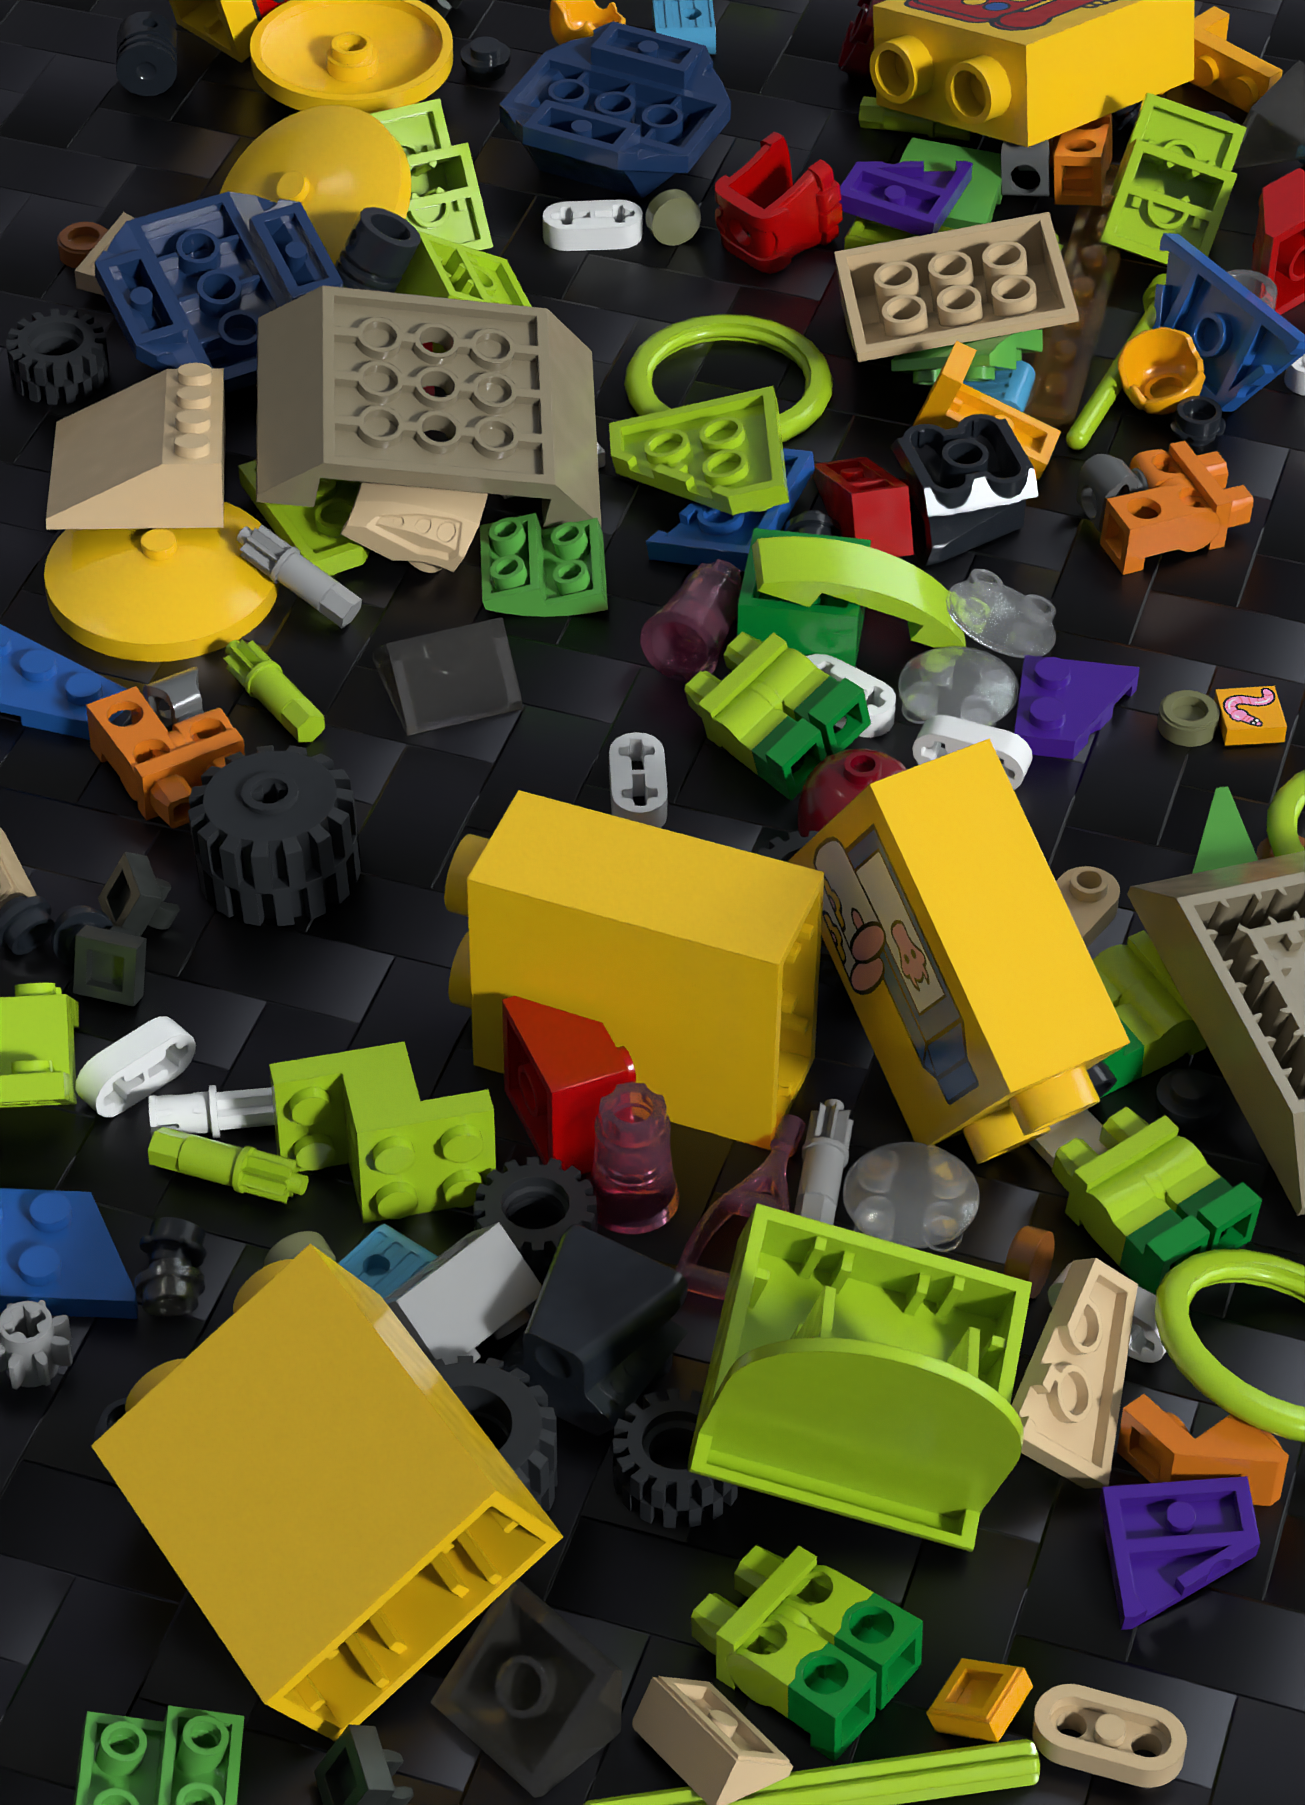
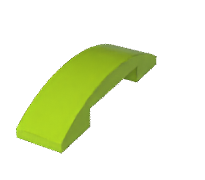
M800 536L770 537L757 539L752 545L757 590L806 607H810L819 595L824 593L907 620L912 641L961 656L967 649L958 602L941 583L913 564L877 549L826 538Z

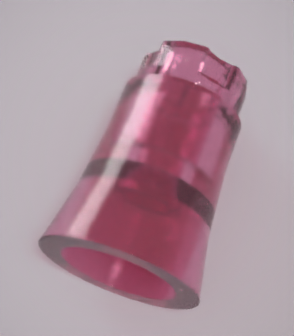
M720 559L711 564L701 563L695 571L686 577L678 591L665 606L646 621L640 635L642 651L649 663L661 674L669 678L689 682L700 671L713 673L723 644L732 625L738 618V603L743 580L737 567Z
M629 1082L616 1085L615 1090L611 1094L601 1098L598 1115L595 1120V1147L589 1181L593 1186V1195L596 1196L598 1223L609 1230L624 1234H641L658 1229L674 1216L680 1201L672 1165L670 1147L671 1124L667 1115V1106L664 1097L652 1092L644 1083Z

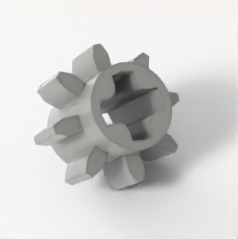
M40 1300L38 1303L22 1301L15 1304H7V1308L0 1315V1372L6 1370L7 1376L11 1380L12 1388L17 1389L20 1386L37 1387L43 1384L48 1386L51 1384V1379L56 1375L59 1366L72 1365L73 1360L70 1347L72 1337L68 1316L60 1315L52 1318L44 1300Z

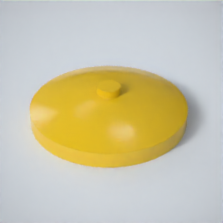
M290 0L268 13L254 29L250 40L251 67L258 85L272 98L291 108L302 111L318 106L342 105L360 109L371 114L416 104L441 87L453 66V39L445 19L432 7L419 0Z
M325 105L292 114L258 136L246 148L230 170L220 194L229 191L256 195L276 203L279 199L301 202L335 265L336 261L340 258L339 255L345 247L347 238L360 212L364 208H383L406 219L411 197V173L407 156L402 146L379 120L353 107Z
M225 501L223 528L66 529L51 547L44 569L48 606L55 621L64 632L80 644L96 652L120 659L142 662H166L198 657L224 648L233 640L241 639L257 627L268 615L276 601L280 583H274L269 576L240 556L242 553L240 548L243 545L236 540L239 532L245 526L254 530V528L258 529L262 524L246 511Z

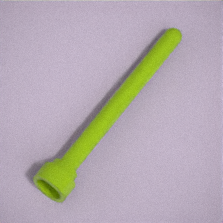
M1166 274L1156 276L1143 295L1145 313L1126 342L1142 331L1150 330L1154 326L1156 321V309L1154 307L1156 284L1166 285ZM1124 346L1068 431L1066 442L1070 448L1080 450L1087 445L1123 387L1118 371V358Z

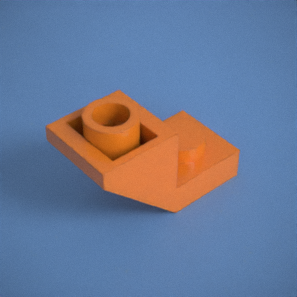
M1142 1394L1123 1408L1117 1453L1150 1483L1248 1476L1253 1505L1271 1506L1280 1499L1289 1455L1282 1449L1278 1440L1271 1433L1258 1429L1229 1414L1195 1439L1190 1435L1181 1419L1173 1413L1163 1411L1145 1394Z

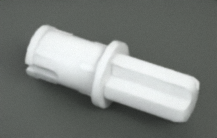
M209 1085V1091L149 1096V1117L152 1136L154 1131L161 1127L188 1134L212 1133L213 1138H220V1130L275 1125L271 1087L217 1092L216 1085Z

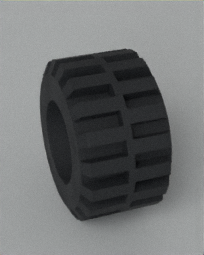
M457 1356L458 1363L445 1365L442 1358L431 1361L544 1511H550L555 1499V1487L557 1486V1432L554 1408L548 1407V1395L540 1385L530 1387V1376L519 1368L506 1372L504 1371V1361L488 1358L485 1364L473 1363V1356Z

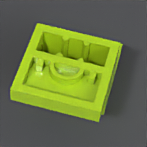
M1146 93L1110 192L1114 199L1098 242L1167 266L1169 251L1160 250V240L1164 233H1174L1181 235L1208 257L1238 175L1231 171L1247 127L1157 95Z
M440 98L371 113L370 115L379 120L398 140L407 156L411 173V197L406 220L420 232L479 251L492 248L493 243L469 144L467 142L451 146Z
M420 231L418 233L420 234L421 242L395 293L532 307L507 259ZM433 342L434 353L447 352L441 344Z
M55 983L15 985V997H0V1108L77 1104L74 1029L79 1028L78 1002L67 994H62V989L55 987Z
M405 1041L269 1064L277 1155L297 1160L296 1166L301 1167L299 1172L320 1170L329 1166L349 1163L363 1224L386 1219H401L409 1215L454 1207L464 1208L472 1206L474 1201H476V1191L479 1185H486V1176L496 1169L494 1108L489 1090L420 1101Z

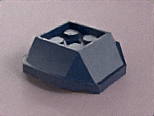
M614 21L594 29L593 36L570 40L544 52L499 104L500 122L522 143L540 171L640 199L645 198L675 173H688L731 119L730 98L721 79L713 69V61L705 45Z
M229 191L126 221L113 238L107 251H103L95 261V278L135 358L159 372L166 369H178L181 365L188 363H203L209 365L212 369L224 368V394L257 384V323L259 317L322 285L343 288V280L301 202L279 199L276 203L256 195Z

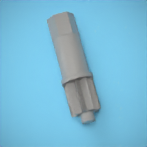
M261 525L258 529L254 528V530L245 526L239 532L236 540L243 545L240 548L242 551L241 557L269 576L274 583H281L339 627L343 628L352 622L361 609V598L300 554L299 549L289 545L265 526Z
M828 1099L824 1105L820 1103L819 1111H811L806 1141L802 1148V1158L804 1161L794 1211L796 1215L831 1225L834 1223L843 1168L849 1159L848 1149L853 1127V1120L849 1119L850 1110H844V1104L840 1100Z

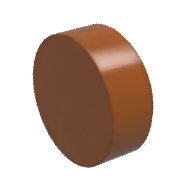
M78 222L67 226L57 237L60 260L69 267L77 268L108 230L93 222Z
M1026 1225L1016 1233L1008 1250L1004 1275L1032 1282L1030 1298L1032 1299L1040 1294L1051 1269L1055 1246L1053 1233Z

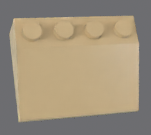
M1049 212L834 252L842 308L849 338L858 362L954 345L956 340L965 343L1079 322L1078 310Z
M188 363L181 365L178 369H166L57 421L46 512V530L223 528L226 436L224 368L212 369L209 365L203 363Z

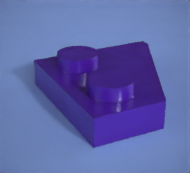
M882 161L856 162L840 186L842 200L839 202L842 204L843 212L900 229L910 234L922 236L937 233L971 181L973 163L956 161L955 171H924V161H902L897 164H888Z
M1024 655L1014 734L1019 735L1027 742L1032 750V755L1074 759L1088 744L1089 735L1101 730L1112 718L1113 707L1124 694L1131 697L1137 691L1139 667Z
M1248 1476L1102 1487L1099 1501L1121 1630L1137 1627L1257 1555L1260 1538Z

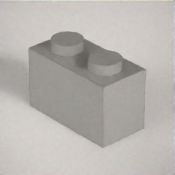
M500 1222L467 1234L383 1298V1300L430 1361L442 1358L445 1365L458 1363L457 1356H473V1363H475L480 1358V1354L475 1348L490 1335H493L496 1340L502 1339L530 1319L531 1316L526 1307L538 1298L542 1285Z

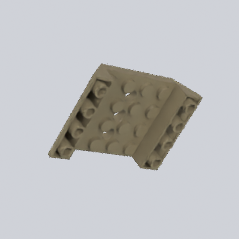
M322 285L258 318L256 502L314 507L320 478L542 498L543 528H552L567 522H579L598 518L601 527L592 351L547 308ZM435 342L441 344L447 352H430L422 344ZM426 386H438L443 388L448 396H431L423 388ZM438 430L445 433L450 440L447 442L433 441L423 432Z

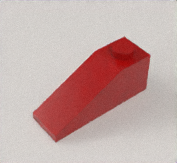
M867 457L814 464L813 479L828 515L839 522L842 528V537L871 540V548L896 557L914 555L908 485Z

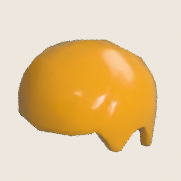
M551 0L549 15L550 32L559 45L570 40L593 36L594 29L612 21L626 24V19L617 12L614 2L609 3L607 8L602 9L596 5L594 0Z
M1168 327L1142 331L1126 342L1118 358V371L1123 390L1138 410H1144L1147 414L1167 415L1177 411V406L1181 400L1190 396H1200L1206 378L1204 363L1196 350L1192 337L1184 331Z

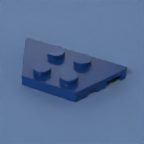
M1174 233L1163 234L1160 240V250L1169 251L1166 285L1156 284L1154 303L1156 321L1152 329L1168 327L1184 331L1192 337L1196 350L1203 359L1204 374L1206 376L1200 396L1215 400L1221 406L1222 411L1233 412L1305 354V334L1181 235Z
M0 1188V1313L10 1303L15 1304L22 1301L38 1303L40 1300H44L46 1308L54 1316L137 1319L138 1304L136 1292L91 1192Z

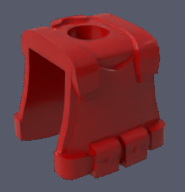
M777 132L771 133L760 141L761 149L730 177L724 175L715 183L716 203L719 205L715 210V220L723 247L755 269L769 274L783 270L791 263V258L803 250L817 244L825 246L839 236V226L837 224L843 220L842 204L839 202L842 200L840 185L834 180L833 170L830 165L821 159L818 160L793 185L788 146L784 136Z

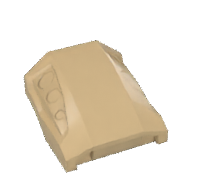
M361 482L348 520L342 528L341 535L392 561H409L411 565L423 572L435 573L442 568L454 572L464 559L480 525L488 493Z

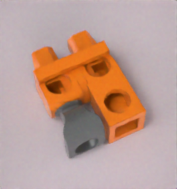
M1112 113L1028 148L1003 141L1001 149L1002 195L1049 197L1050 169H1054L1055 204L1102 206L1106 171L1109 170V165L1112 161ZM1014 168H1017L1019 171H1037L1040 176V183L1032 189L1020 188L1012 181L1011 172Z
M1186 441L1170 444L1168 452L1162 449L1140 452L1132 458L1130 467L1123 460L1106 454L1094 455L1081 468L1076 495L1077 503L1101 533L1100 545L1122 575L1143 570L1146 557L1177 549L1193 552L1205 546L1208 550L1224 547L1228 528L1250 522L1254 502L1253 496L1244 485L1224 489L1227 484L1228 470L1225 460L1217 451L1196 455ZM1092 491L1096 498L1097 512L1092 502Z
M197 667L146 684L143 688L144 696L135 686L86 704L90 746L101 763L108 761L120 776L128 794L133 800L138 801V809L146 821L160 816L173 829L190 823L188 814L190 809L189 796L193 787L202 786L201 775L211 766L220 768L226 766L225 757L239 751L245 755L244 739L237 729L232 727L223 710L219 707L207 712L203 711ZM162 699L167 701L170 710H158ZM131 710L132 724L128 726H116L108 719L118 711ZM172 726V731L168 732L166 728Z

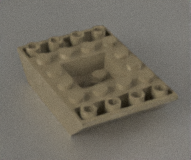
M1305 851L1131 886L1127 895L1296 1214L1298 1216L1305 1214Z

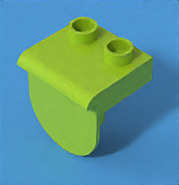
M756 1203L737 1241L690 1449L688 1472L972 1552L974 1550L981 1511L1013 1470L1021 1455L1024 1429L1019 1415L1010 1403L1032 1282Z

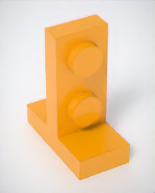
M1213 6L1194 18V80L1189 82L1265 121L1277 113L1283 70L1226 41L1230 14Z
M956 340L913 426L932 424L944 429L958 427L962 419L973 414H986L998 419L1006 418L1034 467L1036 479L1039 480L1048 465L1061 431L964 384L963 380L977 350Z

